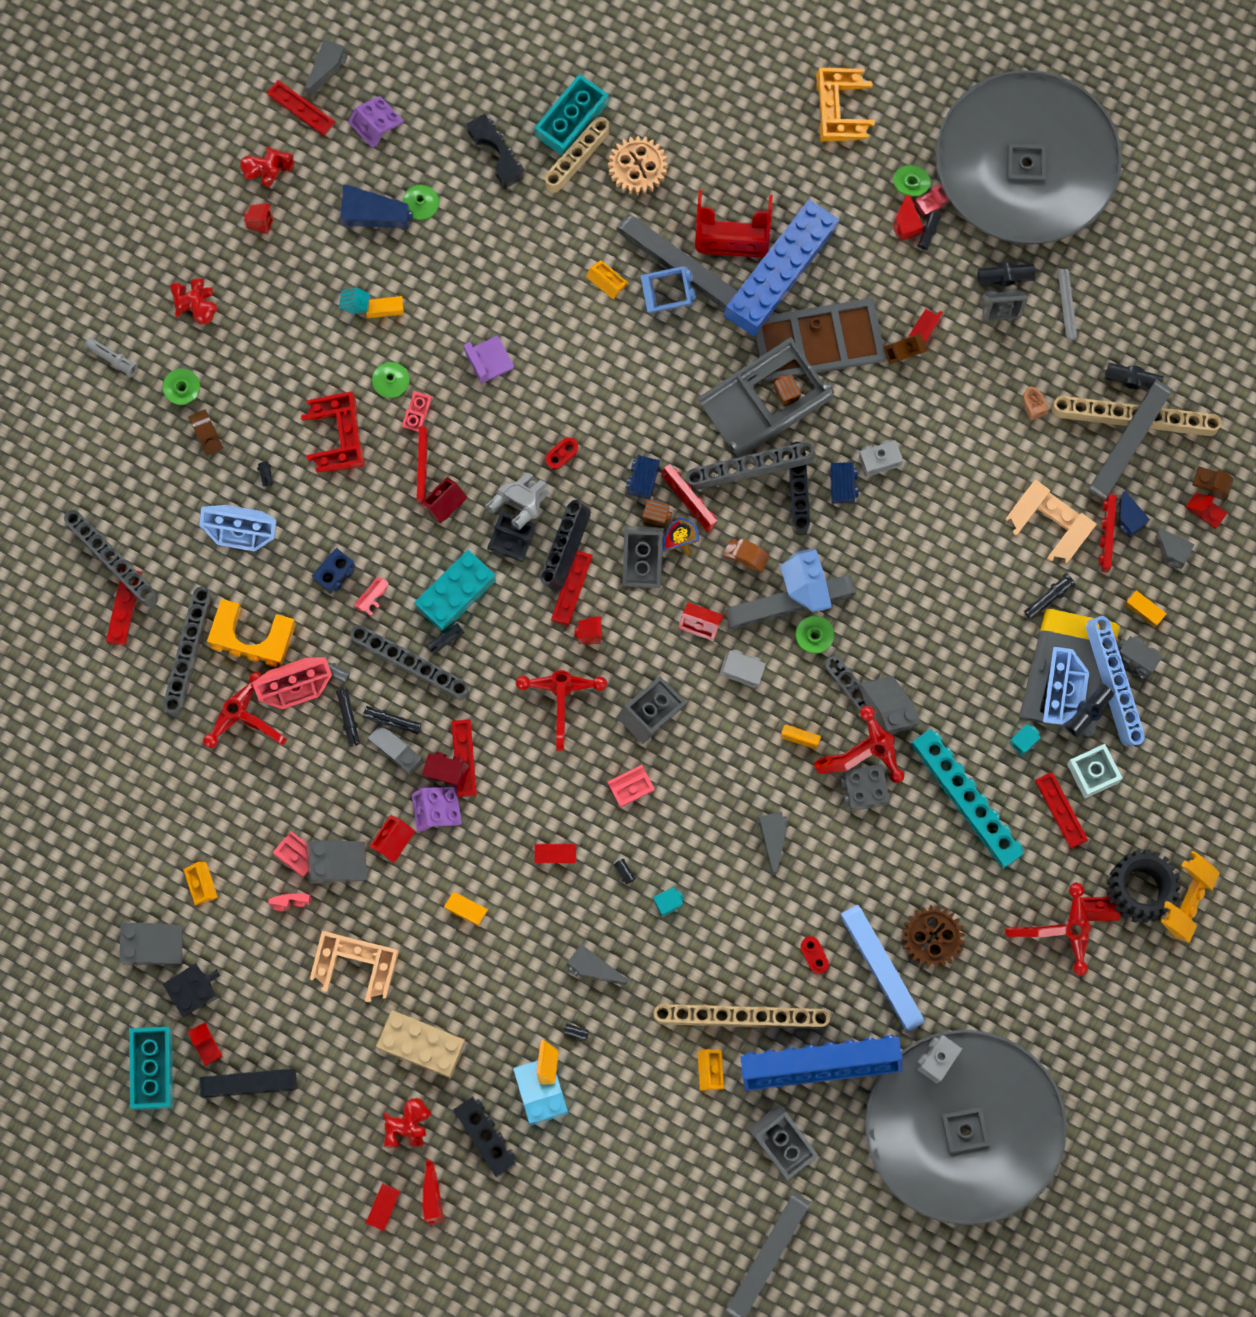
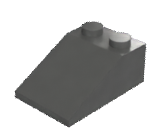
M1014 289L999 293L997 291L986 292L982 297L984 321L1020 319L1028 299L1027 295L1022 291H1015Z
M626 526L624 530L622 586L661 588L664 528Z
M659 676L627 703L617 715V718L644 744L678 713L687 702Z
M893 676L859 684L866 706H871L875 710L874 719L884 731L893 735L909 731L920 724L914 704Z
M308 841L306 852L309 884L368 880L365 842Z
M155 923L120 924V963L122 965H182L183 925Z
M780 1104L748 1128L787 1180L819 1156Z

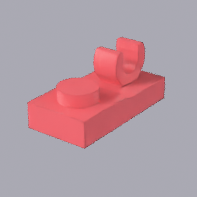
M377 577L353 606L357 610L372 615L373 613L369 610L370 605L373 604L374 607H379V604L373 600L385 593L386 586L389 583L384 578Z

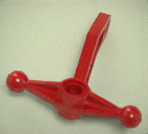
M558 670L552 676L536 679L520 676L515 682L519 690L524 691L529 687L552 691L557 696L556 751H564L565 696L569 695L571 691L587 688L603 691L608 684L607 680L601 676L596 677L594 680L571 676L565 670Z
M252 673L249 677L250 683L224 703L213 732L205 735L203 738L205 747L214 748L217 746L218 737L239 720L247 726L262 732L281 746L286 743L287 739L256 716L245 712L254 691L252 683L262 676L261 673ZM231 707H238V711L235 714L229 713Z
M864 706L860 710V717L867 721L870 738L865 739L844 754L825 756L814 763L818 774L849 770L873 754L875 757L880 758L891 771L889 777L893 783H901L905 776L904 772L897 768L895 748L893 746L895 742L894 737L884 731L874 719L875 710L871 706Z
M1076 882L1069 887V893L1073 897L1068 924L1039 927H1006L1004 929L1006 937H1047L1067 934L1076 959L1072 968L1073 972L1078 976H1084L1088 972V965L1084 962L1091 925L1088 922L1081 896L1084 894V887ZM1076 925L1081 928L1080 934L1076 931Z

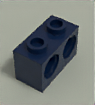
M336 547L312 574L313 581L331 595L333 591L337 592L341 588L342 581L346 577L349 578L354 573V561ZM339 562L346 563V566L342 569L336 567ZM327 576L334 577L330 583L324 582V579Z

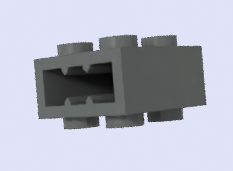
M1130 636L1127 641L1123 639L1118 646L1124 669L1133 672V675L1139 680L1144 679L1147 681L1163 658L1158 650L1152 647L1148 648L1137 637L1133 638Z
M883 764L849 769L844 771L843 776L840 777L842 788H846L847 795H844L846 807L849 806L850 812L889 805L890 800Z

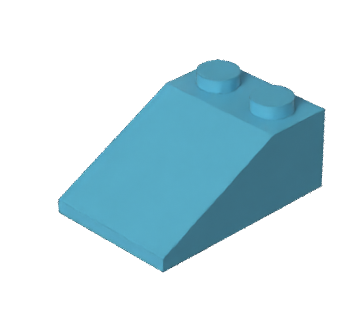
M538 1061L513 1068L530 1126L568 1114L557 1074L554 1084H540L536 1074Z

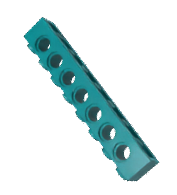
M932 729L928 730L912 741V748L1004 870L1023 856V846L1018 840L1015 841L1012 838V832L1007 825L1003 826L1000 822L998 812L989 807L988 799L983 793L980 794L977 791V785L972 778L968 779L965 775V768L960 762L957 763L954 760V754L949 747L945 748L942 744L943 740L937 731L934 732ZM935 747L938 749L939 754L932 755L929 749ZM942 763H947L950 765L951 769L949 771L942 770L940 765ZM958 778L961 780L962 785L957 787L953 785L952 780ZM971 794L974 801H965L964 795ZM978 809L983 810L985 817H977L975 811ZM988 825H993V826H995L996 829H997V832H996V833H990V832H988L987 826H988ZM999 841H1006L1008 848H1000Z

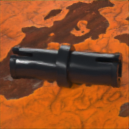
M930 212L926 225L923 226V233L917 244L918 248L922 250L929 249L932 237L937 232L936 227L941 218L940 214Z
M457 623L445 633L441 632V636L427 644V647L434 655L446 645H451L453 640L465 632Z

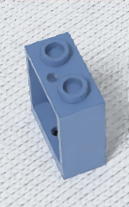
M682 266L641 275L648 313H656L694 304L696 294L694 288L691 289L692 273L687 267ZM682 274L687 300L657 306L653 280Z

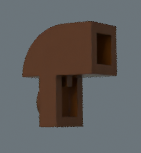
M915 334L883 346L889 364L927 351L921 334Z
M206 409L188 416L206 456L223 449Z
M1198 466L1192 486L1208 490V496L1226 501L1233 483V477L1219 469L1216 472Z

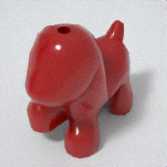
M266 147L267 152L264 158L251 155L243 157L240 161V169L245 179L252 180L261 176L263 177L261 180L262 185L270 188L281 172L278 166L290 172L294 167L295 161L294 155L291 153L280 152Z
M202 278L191 280V291L186 293V285L181 286V283L171 284L170 290L174 297V307L176 309L175 317L178 318L182 312L191 309L193 318L198 324L206 325L211 323L218 307L214 302L205 301V299L212 297L213 288H203L204 279Z
M409 1099L403 1107L402 1118L391 1117L386 1112L383 1114L386 1131L384 1138L385 1148H398L399 1142L396 1135L408 1137L410 1147L424 1146L422 1137L426 1136V1130L423 1126H418V1123L429 1119L431 1110L426 1107L421 1099Z

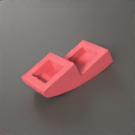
M942 185L932 188L931 192L915 199L914 204L921 215L925 217L930 212H935L950 201Z

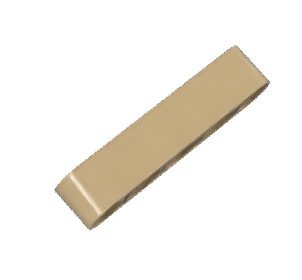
M603 117L596 118L547 172L545 184L549 192L556 193L560 191L609 135L607 119ZM602 126L605 129L600 131L596 128ZM586 140L593 141L591 144L585 143ZM580 153L581 156L575 157L573 154ZM563 166H568L570 169L562 170L561 168ZM552 179H556L558 182L552 184L549 181Z

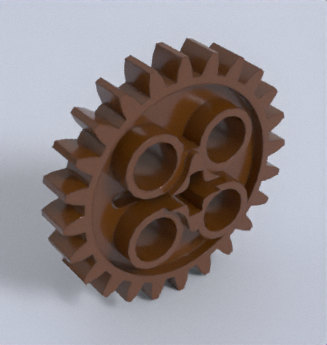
M930 905L928 911L923 906L921 913L917 910L914 911L915 917L909 915L908 919L911 923H904L908 929L902 930L901 933L906 936L902 937L901 941L907 942L903 946V949L909 948L907 956L914 955L912 962L918 959L920 960L919 966L926 963V968L928 969L933 964L934 968L937 969L939 963L944 968L945 961L952 964L951 957L955 959L959 957L956 951H963L959 945L965 944V941L960 939L965 936V933L960 932L964 926L957 925L960 919H953L954 912L948 915V908L942 912L939 905L936 910H933L932 905ZM934 919L937 922V927H929L927 920ZM942 924H945V927L939 932L936 939L925 950H922L921 948L929 940L930 934L933 935ZM942 933H951L952 939L950 941L944 940ZM922 934L925 938L924 942H917L914 935ZM936 946L940 951L939 955H932L929 951L930 947Z

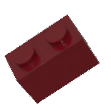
M446 477L420 503L431 518L442 523L468 497L455 481Z
M437 751L435 754L428 753L422 775L428 779L463 788L469 765L464 763V759L453 756V759L446 758L447 754Z

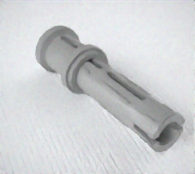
M92 337L88 338L85 342V348L112 363L114 369H120L126 373L127 377L131 378L136 373L139 364L128 360L124 354L115 353Z

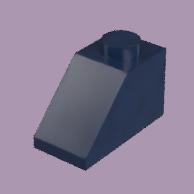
M1125 491L1120 497L1118 528L1123 535L1131 538L1144 528L1150 519Z

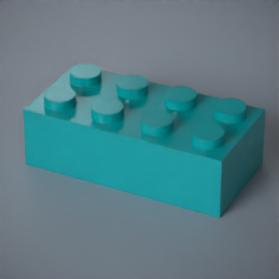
M579 74L535 126V137L563 156L609 104V94Z
M467 550L414 602L415 608L440 632H445L496 582V576L470 550Z
M170 1027L129 1028L130 1108L134 1111L173 1109L172 1029Z

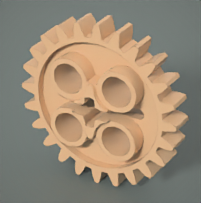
M637 136L636 141H633V138L630 137L628 143L623 139L622 146L617 143V150L612 149L613 156H609V161L611 162L608 163V168H610L609 175H613L612 182L617 181L616 187L622 185L623 192L628 188L629 194L636 190L637 195H639L640 190L644 194H646V189L648 188L650 191H653V185L659 187V181H664L663 175H667L666 168H668V163H666L667 156H663L664 149L659 150L660 144L653 146V139L648 143L647 137L640 141L639 136ZM642 151L646 154L644 156H639L637 153ZM628 160L630 163L622 164L621 161ZM652 166L655 169L653 171H648L646 168ZM637 175L639 178L631 179L630 176Z

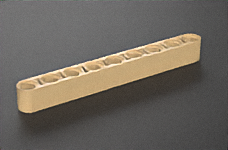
M1059 396L1054 401L1052 413L1058 418L1127 426L1133 417L1132 414L1137 411L1140 405ZM1062 404L1066 409L1060 410L1057 405ZM1076 407H1082L1084 412H1078ZM1162 408L1157 415L1159 421H1154L1149 429L1213 436L1218 432L1222 422L1220 417L1215 414ZM1094 409H1101L1103 414H1097ZM1119 411L1122 414V416L1117 417L1114 415L1113 412ZM1170 418L1177 419L1178 423H1172ZM1189 420H1194L1197 425H1190ZM1212 422L1216 428H1210L1207 423Z
M661 1004L654 1010L655 1021L664 1025L823 1029L830 1020L828 1012L823 1009ZM659 1010H666L668 1017L660 1019L657 1016V1012ZM678 1011H686L688 1017L684 1020L677 1017ZM699 1011H705L708 1017L705 1020H699L696 1014ZM723 1011L727 1014V1019L720 1021L717 1019L716 1014ZM744 1012L747 1015V1019L743 1022L738 1021L736 1014ZM764 1013L767 1019L764 1022H759L756 1019V1015ZM778 1013H782L786 1016V1021L779 1023L775 1016ZM803 1014L806 1017V1021L798 1023L795 1016ZM823 1015L826 1018V1022L818 1024L815 1021V1016Z

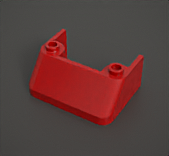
M702 190L698 191L695 249L697 252L712 255L765 257L769 252L773 195H769L768 211H758L753 215L752 223L715 221V211L710 207H701Z

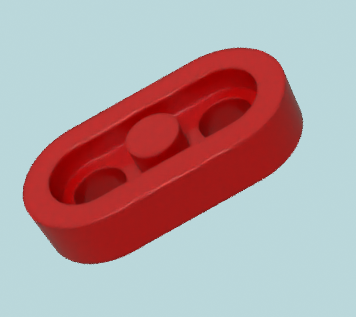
M571 437L560 441L547 453L546 465L552 470L562 468L577 454V441ZM571 446L573 449L567 451L566 447ZM558 459L559 461L558 463H553L552 460Z
M813 936L804 938L800 949L810 970L814 974L825 973L828 969L829 961L819 940ZM813 943L814 948L808 949L807 944ZM820 960L822 961L823 965L821 967L816 966L815 962Z

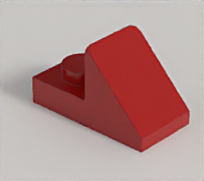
M1196 492L1185 508L1216 530L1228 513L1213 503L1214 497Z
M206 1022L188 1031L193 1046L197 1049L205 1066L223 1057Z

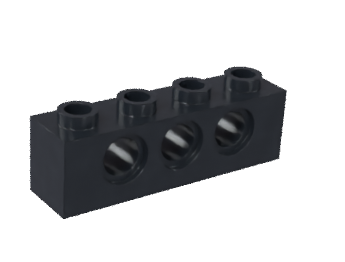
M471 1097L454 1108L453 1111L495 1177L498 1178L516 1166L515 1160L517 1157L512 1149L507 1150L504 1146L506 1140L501 1132L498 1134L495 1132L493 1127L496 1124L490 1115L486 1117L482 1110L485 1107L480 1099L475 1100L474 1097ZM474 1114L481 1116V1122L477 1125L470 1122V1118ZM484 1131L492 1133V1138L489 1141L485 1142L481 1139V1134ZM493 1149H502V1156L500 1158L492 1157Z

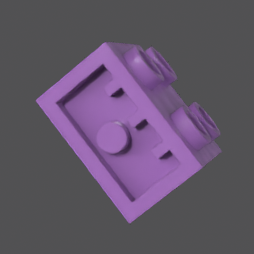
M379 96L355 107L348 123L371 147H375L378 145L384 132L401 125L404 120Z
M495 336L474 347L471 342L463 345L464 352L481 384L514 369V365L499 336Z
M456 787L422 788L412 793L417 831H425L434 826L461 825Z

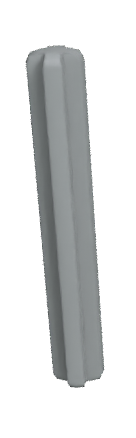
M1061 269L1058 272L1066 337L1067 340H1076L1077 330L1068 269Z

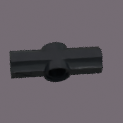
M1003 263L997 267L978 268L979 286L992 284L1011 286L1016 282L1035 281L1034 264L1013 265L1012 263Z
M1109 362L1104 379L1123 383L1125 387L1130 389L1143 388L1149 390L1156 379L1163 383L1164 376L1146 372L1139 366L1131 365L1126 367Z
M1101 684L1087 701H1081L1077 706V713L1067 723L1066 730L1078 738L1092 721H1098L1103 714V708L1114 695L1112 689L1105 684Z

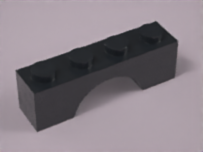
M484 113L466 123V129L476 146L487 145L498 152L500 159L494 167L495 176L505 190L523 179L524 168L519 161L516 162L513 158L515 155L510 147L507 148L504 144L505 139L502 133H497L495 130L496 125L491 117L488 119Z

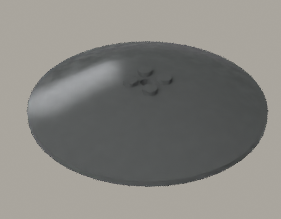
M1017 70L1005 72L984 79L972 86L956 100L948 111L940 128L936 146L938 176L947 198L957 212L980 231L997 239L1018 244L1051 243L1070 237L1086 228L1109 204L1116 190L1121 172L1122 156L1119 136L1114 123L1104 107L1093 95L1073 81L1043 71ZM1025 159L1030 160L1032 165L1025 167L1022 161Z
M945 1031L923 1038L901 1052L902 1072L881 1074L870 1095L866 1113V1138L870 1157L876 1171L888 1189L900 1201L916 1212L937 1221L957 1225H978L998 1221L1019 1212L1032 1203L1046 1189L1056 1174L1063 1157L1067 1135V1121L1063 1100L1056 1083L1046 1068L1020 1045L999 1035L984 1031ZM944 1035L962 1048L943 1079L938 1083H934L917 1070L920 1065L918 1061L924 1053L927 1054L931 1049L928 1046L933 1038ZM963 1127H969L972 1132L970 1135L964 1136L960 1133V1130Z

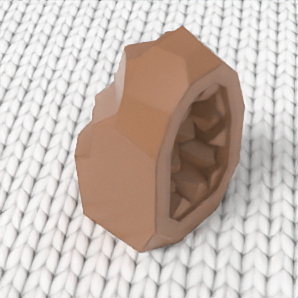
M1027 387L1023 394V404L1030 420H1035L1047 414L1049 409L1043 394L1037 388Z

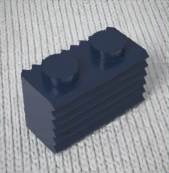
M638 455L637 460L632 461L630 471H633L632 478L628 477L626 483L628 495L651 500L660 467V460Z
M853 462L831 463L832 504L854 503L855 498L859 497L858 486H855L854 480L858 479V469L854 468Z

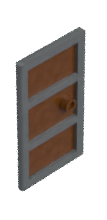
M873 298L773 314L755 335L759 357L791 337L816 373L886 362ZM792 360L763 380L768 382L774 381L782 375L788 376L792 374L793 377L806 374L797 361Z

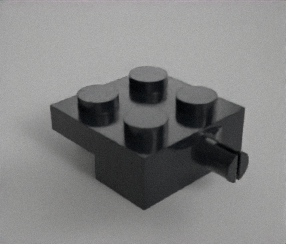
M501 511L487 548L493 552L523 562L537 530V524L528 521L521 529H518V527L516 528L512 524V520L516 516Z
M195 963L162 985L184 1018L218 998L212 988L211 981L221 975L217 969L206 975L201 971L198 964Z

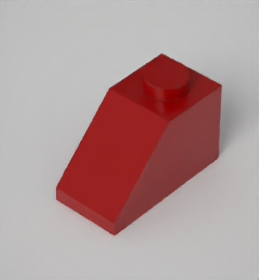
M906 195L893 225L894 233L900 237L901 241L920 235L923 230V225L910 195Z
M270 204L251 205L249 211H246L244 215L247 229L269 234L274 220Z
M601 616L578 621V627L574 628V638H578V644H601Z

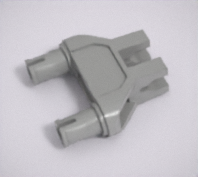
M527 472L517 482L501 486L496 491L493 499L485 507L492 514L503 504H509L521 512L512 520V524L516 528L521 529L530 519H535L539 515L540 502L550 492L545 488L547 486L546 482L542 480L537 483L532 481L534 476Z

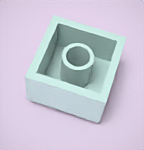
M1105 744L1071 759L1067 764L1084 799L1114 786L1122 780V776Z

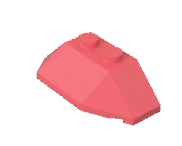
M326 657L303 658L269 670L252 684L260 702L280 709H286L319 697L332 674Z

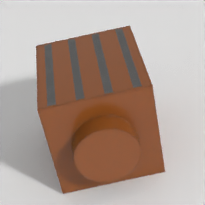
M792 374L788 376L782 375L774 381V389L783 407L800 399L801 392Z
M648 499L642 522L664 528L666 522L669 523L672 512L669 511L670 505Z

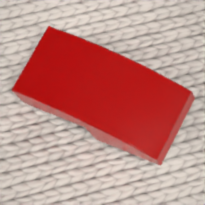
M535 844L534 863L576 864L577 844Z
M382 1183L365 1224L384 1231L400 1190Z

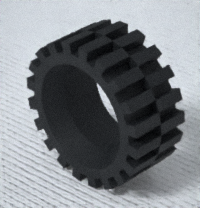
M1145 849L1142 853L1140 850H1135L1132 854L1128 853L1109 873L1111 876L1107 879L1106 883L1110 885L1106 889L1107 895L1112 894L1109 902L1110 904L1116 903L1117 906L1114 909L1117 913L1120 910L1124 912L1123 918L1127 919L1131 916V922L1137 923L1140 919H1142V923H1148L1150 920L1153 922L1169 911L1168 908L1164 907L1166 901L1174 905L1175 901L1179 898L1180 893L1178 891L1181 889V883H1176L1180 878L1179 873L1174 874L1175 865L1169 866L1166 863L1169 859L1166 856L1163 859L1159 858L1160 853L1157 851L1150 855V850ZM1136 871L1150 875L1156 881L1159 890L1156 902L1142 904L1135 901L1126 889L1127 875Z

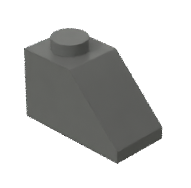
M1159 528L1155 537L1164 561L1168 562V565L1173 568L1182 569L1195 544Z

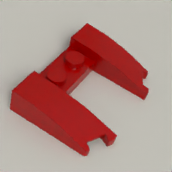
M350 391L306 400V404L310 405L307 415H301V420L308 421L337 417L341 445L339 449L306 455L309 462L313 460L318 466L315 471L319 473L365 467L354 393Z
M426 1160L422 1206L424 1221H428L429 1226L445 1223L435 1165L431 1160Z

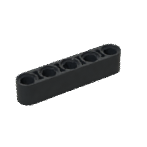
M796 441L791 443L790 445L798 444L801 442ZM806 450L802 453V456H806ZM788 454V460H790L792 455ZM807 464L798 466L802 469V472L799 474L793 471L794 468L788 469L792 529L795 534L800 536L805 535L809 531L810 526ZM800 485L804 490L798 492L794 487ZM800 503L803 504L805 508L802 510H798L795 507V505ZM804 522L806 527L799 528L796 523Z
M577 499L570 501L567 505L540 577L541 582L555 592L561 590L565 585L591 515V510Z
M296 1069L199 1077L200 1098L297 1090Z

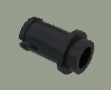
M268 461L259 463L257 467L263 487L274 484L270 469L272 465Z
M624 858L614 864V867L622 877L621 881L625 882L626 885L636 879L635 872L630 870Z
M566 1023L563 1035L579 1039L582 1042L587 1041L589 1030L586 1027L581 1028Z

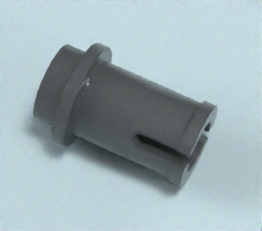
M329 662L328 665L332 677L346 683L350 672L335 666L336 663L332 664Z

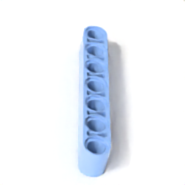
M1104 616L1093 618L1087 622L1086 631L1102 683L1114 692L1109 705L1120 741L1127 747L1139 745L1144 741L1145 735L1110 621Z
M855 905L841 913L840 916L904 1029L909 1032L925 1023L923 1016L859 905Z

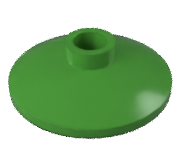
M903 166L894 175V186L903 195H910V197L921 196L930 187L929 175L918 166Z
M416 185L409 188L402 199V202L407 203L410 210L413 211V219L425 220L432 217L439 207L437 193L426 185ZM418 198L424 199L422 202L417 201Z
M395 362L380 365L372 377L375 391L385 398L401 396L408 389L410 382L407 370ZM391 375L394 378L393 380H387V377Z
M176 369L165 377L162 386L163 393L170 402L177 405H185L195 400L198 396L200 381L194 372L188 369ZM180 387H186L185 391H179Z
M810 616L799 623L796 630V640L799 646L806 652L821 653L826 651L833 643L834 630L830 622L825 618ZM817 634L818 638L812 639L811 635Z

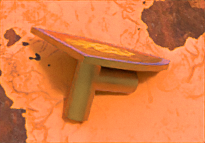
M679 517L664 536L663 552L681 547L686 556L691 555L692 551L689 544L700 541L697 527L689 520Z

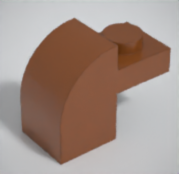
M741 538L739 541L730 539L722 555L728 560L741 562L749 570L763 572L770 558V555L762 548Z

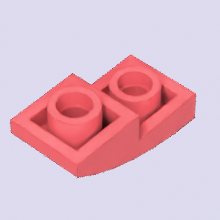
M414 391L402 427L419 432V426L424 424L433 396Z
M285 894L269 899L268 904L273 907V910L284 912V909H290L291 902H293L294 906L305 907V905L311 904L312 898L308 894Z

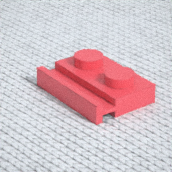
M642 765L607 782L620 808L655 791Z
M290 831L274 850L273 854L302 878L308 873L307 843Z

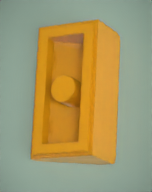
M602 260L590 267L586 275L591 282L612 299L616 298L628 285L625 279Z
M402 296L369 300L368 311H366L367 318L404 315Z
M1137 590L1125 603L1127 608L1153 628H1156L1167 614Z
M784 725L781 732L782 739L813 749L818 748L821 739L820 735L789 725Z
M197 862L183 869L195 905L217 898L206 862Z
M456 892L452 893L444 906L445 910L478 927L488 911L487 908Z
M542 1040L540 1043L536 1074L540 1084H554L559 1052L545 1040Z
M705 1049L698 1051L700 1090H723L722 1050Z

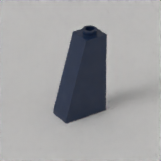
M343 184L340 216L343 226L409 228V222L413 221V211L410 210L407 203Z

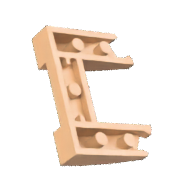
M1035 479L1007 516L1006 521L1012 520L1016 527L1012 533L1014 536H1017L1037 509L1067 530L1047 560L1053 561L1055 556L1065 558V564H1067L1097 524L1084 514H1078L1050 493L1051 490Z
M322 931L310 979L317 978L324 984L321 989L328 992L338 956L374 964L365 1002L372 1001L371 997L382 994L384 999L389 991L400 950Z

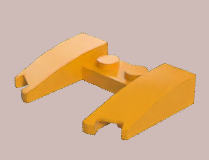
M818 69L816 82L820 101V142L868 139L869 135L866 134L869 126H874L875 120L840 119L839 91L872 88V82L865 83L861 76L865 72L864 69Z
M1191 851V856L1194 860L1182 863V867L1193 879L1179 909L1171 902L1166 901L1164 907L1168 908L1170 913H1167L1166 919H1161L1163 925L1176 939L1190 943L1197 927L1192 918L1196 916L1197 906L1200 900L1204 898L1205 888L1213 890L1220 874L1212 864Z

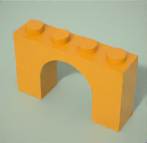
M221 599L207 640L211 649L222 652V650L229 651V654L235 657L243 655L253 662L264 661L270 667L283 666L296 626L295 620L276 614L268 637L260 644L246 645L238 641L235 636V628L242 609L240 604Z

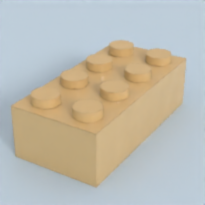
M391 1010L376 1047L378 1050L451 1079L466 1042L462 1038Z

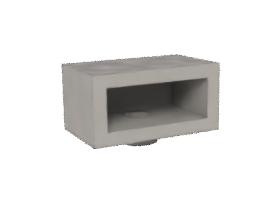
M886 440L875 447L872 445L866 446L859 453V459L866 477L902 467L903 464L896 440L892 442Z
M739 650L727 652L719 675L753 688L757 687L766 663L761 662V659L755 656H744V653Z
M944 1035L938 1038L934 1037L928 1046L931 1049L927 1054L924 1053L918 1061L920 1065L917 1070L934 1083H938L943 1079L962 1048Z

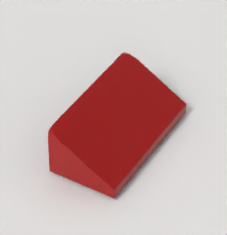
M1081 897L1088 921H1119L1121 910L1117 913L1114 909L1117 906L1116 903L1110 904L1109 899L1111 897Z

